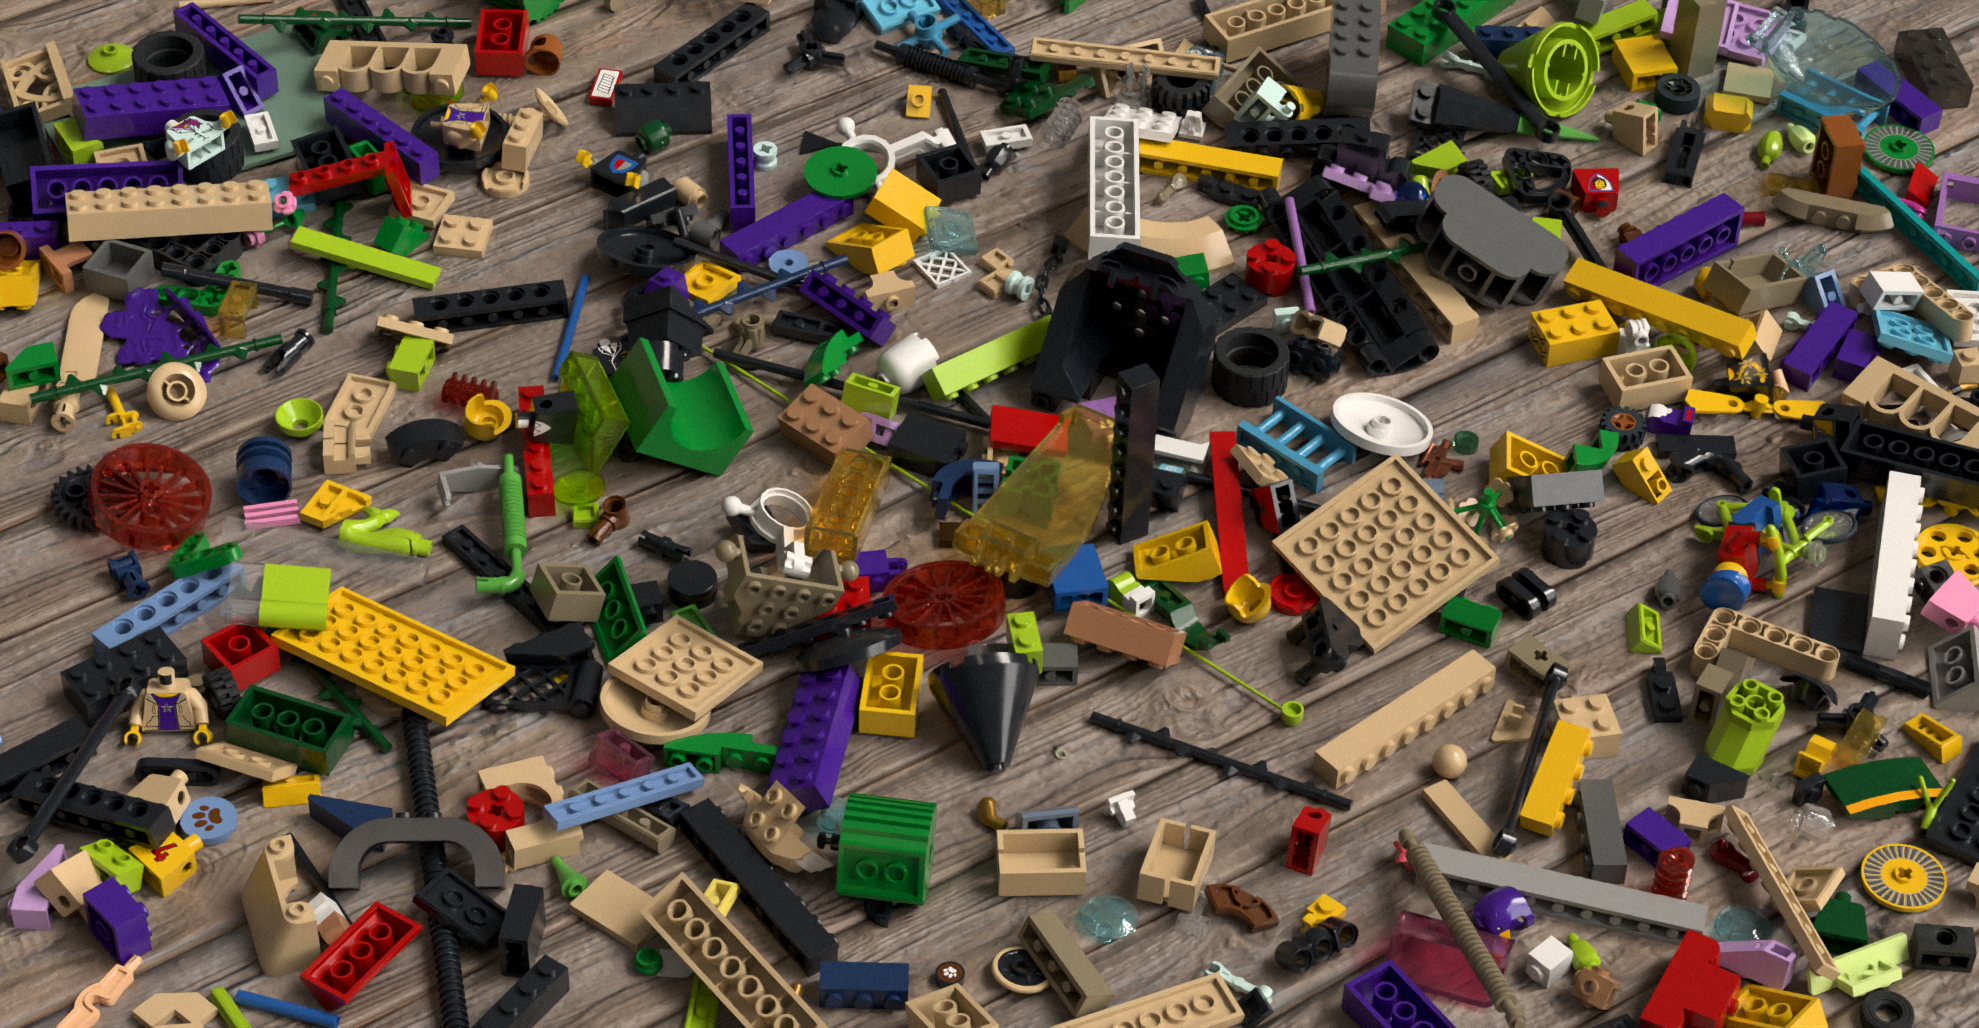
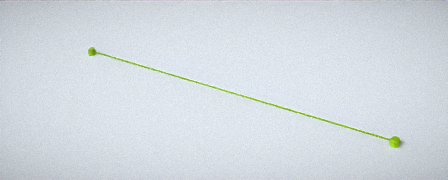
M702 345L703 350L713 355L712 350ZM721 360L791 404L793 402L733 363ZM866 446L863 448V450L931 491V487ZM951 502V505L1004 538L1013 539L956 502ZM1108 598V603L1125 613L1135 615ZM1183 645V650L1282 711L1281 718L1286 725L1297 726L1303 720L1304 707L1301 703L1288 701L1281 706Z

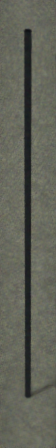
M715 348L713 351V358L804 381V370ZM831 378L821 384V386L843 391L845 381ZM899 395L897 406L986 429L990 427V419ZM1068 439L1067 450L1112 461L1111 450ZM1190 471L1189 482L1213 488L1211 476ZM1240 484L1241 495L1251 497L1250 490L1254 487ZM1296 499L1300 511L1312 513L1322 506Z

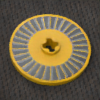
M1887 844L1875 848L1864 858L1860 870L1861 882L1866 892L1881 905L1900 912H1921L1934 907L1942 900L1947 888V876L1939 861L1928 852L1907 844Z

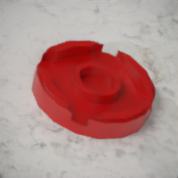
M1294 572V575L1282 573L1274 577L1269 584L1271 586V606L1282 614L1301 616L1305 610L1311 611L1318 605L1319 595L1297 572Z

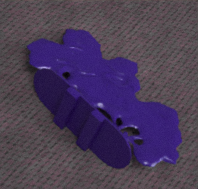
M138 287L125 296L126 310L124 312L114 311L106 313L103 317V322L100 324V330L110 338L126 339V343L118 350V365L130 364L131 362L146 365L152 360H157L160 363L162 352L165 351L175 359L188 356L189 351L193 347H196L194 349L197 352L196 354L202 353L203 343L207 345L213 343L219 348L221 346L210 332L203 315L198 310L193 312L190 302L184 296L178 298L168 287H165L164 294L170 306L159 305V292L157 289ZM173 309L184 320L182 324L179 325L167 320ZM157 310L161 311V313H159L158 315H153V312ZM189 326L199 338L195 342H184L179 337L180 331ZM184 345H191L188 349L183 348ZM220 359L202 363L200 375L205 384L211 382V372L219 367Z

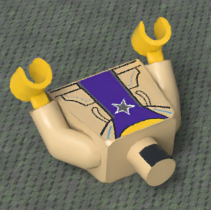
M487 83L481 90L484 95H479L472 102L452 103L448 106L445 116L432 115L431 129L443 130V142L445 144L452 145L457 149L465 148L481 152L490 125L488 101L494 102L497 100L498 89L493 83Z
M171 667L160 668L157 671L158 678L150 679L147 688H143L131 704L128 725L131 727L130 731L124 736L125 744H128V736L131 733L138 736L137 746L141 743L142 735L139 732V727H142V732L196 731L193 740L197 745H200V734L203 732L207 735V743H211L213 734L207 729L209 724L207 701L196 688L191 687L189 679L175 678V671Z

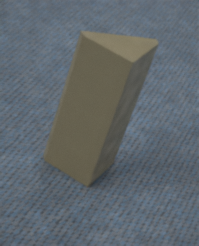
M1727 0L1678 1L1669 51L1678 67V74L1695 79L1714 72Z

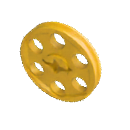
M1947 523L1928 527L1919 534L1916 540L1919 542L1917 555L1913 557L1917 560L1916 566L1918 569L1947 559L1954 572L1959 570L1974 586L1979 584V558L1974 555L1979 554V532L1963 525ZM1938 536L1944 541H1935L1931 537ZM1965 537L1969 539L1970 542H1962L1958 538ZM1922 552H1930L1934 557H1926ZM1971 569L1974 570L1977 574L1970 575L1967 574L1964 570Z

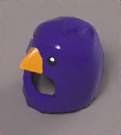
M1508 885L1494 889L1481 896L1472 910V919L1475 927L1483 937L1488 939H1500L1503 942L1511 943L1510 932L1521 931L1535 924V917L1527 901L1516 888ZM1521 916L1523 922L1518 921L1516 918Z

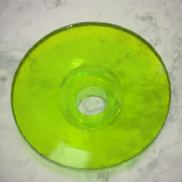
M591 471L571 472L563 475L554 483L555 499L568 506L591 504L600 499L606 489L604 479L599 474Z

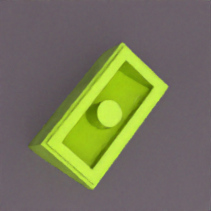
M1638 602L1626 613L1628 650L1634 653L1661 654L1662 641L1659 612Z

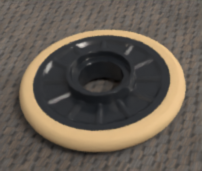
M1023 946L1003 949L993 958L991 964L993 976L1003 987L1011 991L1033 994L1041 992L1051 985ZM1024 967L1029 969L1030 972L1023 973L1018 971L1016 968Z

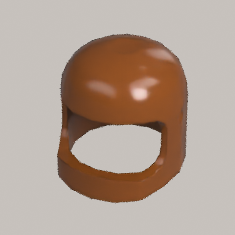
M548 33L536 36L530 44V49L526 52L524 59L525 68L536 75L550 76L555 74L560 68L564 52L562 42L556 36ZM531 55L534 58V65H531L529 62Z
M2 230L0 231V269L4 271L11 270L24 260L26 256V242L18 232Z

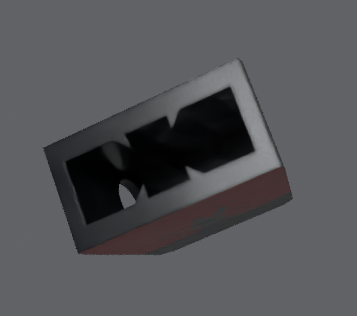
M1292 479L1269 483L1250 490L1251 499L1249 505L1254 510L1258 526L1276 534H1283L1301 521Z

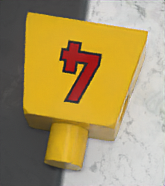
M172 832L158 850L133 845L128 848V851L132 857L144 865L142 878L163 898H166L196 872L195 853L203 848V843L195 833L182 840Z

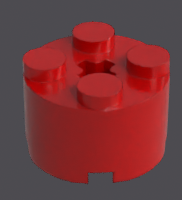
M1267 239L1265 243L1253 246L1247 251L1245 282L1263 294H1272V297L1285 295L1293 286L1296 254L1290 248L1280 244L1276 239Z
M499 785L496 788L484 790L468 799L467 821L485 831L502 853L505 852V830L526 825L524 804L522 799L512 792L508 786Z

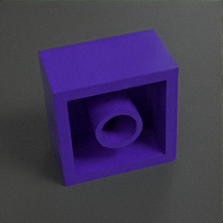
M111 877L83 893L90 933L120 965L124 966L134 954L140 957L152 950L150 941L152 931L147 923L149 913L142 902L137 903L133 899L130 890L125 884L120 885L114 877Z

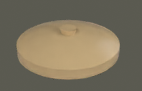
M615 676L610 677L601 689L599 708L604 721L614 731L634 741L662 745L676 739L698 735L710 720L711 710L696 721H693Z

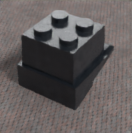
M672 285L624 300L623 323L628 325V351L631 350L639 337L649 341H669L677 344L678 350H684V362H687L691 358L701 355L702 338L714 334V329L690 306V301Z

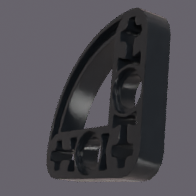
M1508 148L1502 158V165L1511 195L1519 203H1548L1549 196L1555 190L1560 188L1565 191L1571 178V163L1562 154ZM1531 173L1556 176L1558 181L1551 186L1536 189Z

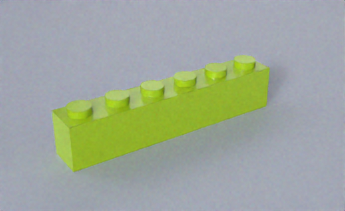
M1051 315L941 363L921 374L920 376L933 402L935 403L941 399H944L945 403L957 398L959 396L957 392L964 390L966 394L978 388L977 383L981 381L984 384H988L998 379V373L1003 372L1004 375H1008L1018 369L1017 365L1023 363L1025 367L1037 361L1036 356L1040 355Z

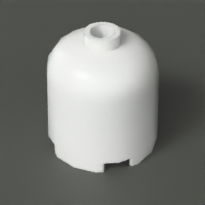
M917 332L911 333L879 356L876 363L877 379L901 387L900 395L910 393L924 385L920 375L937 366L936 360L939 359V355L927 338L921 340Z

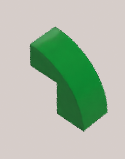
M1600 429L1589 446L1574 444L1564 458L1565 472L1600 469L1603 471L1618 447L1619 433Z

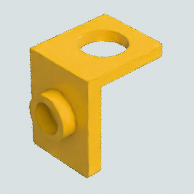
M908 84L906 117L930 118L931 97L933 96L932 86Z

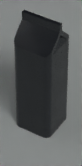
M662 177L639 187V189L632 190L610 200L607 209L603 210L604 230L632 226L645 220L650 215L676 206L675 187Z

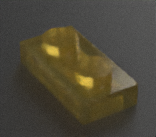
M1769 172L1764 194L1776 196L1780 190L1785 188L1814 193L1817 181Z

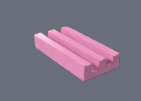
M297 499L243 506L247 531L301 524Z

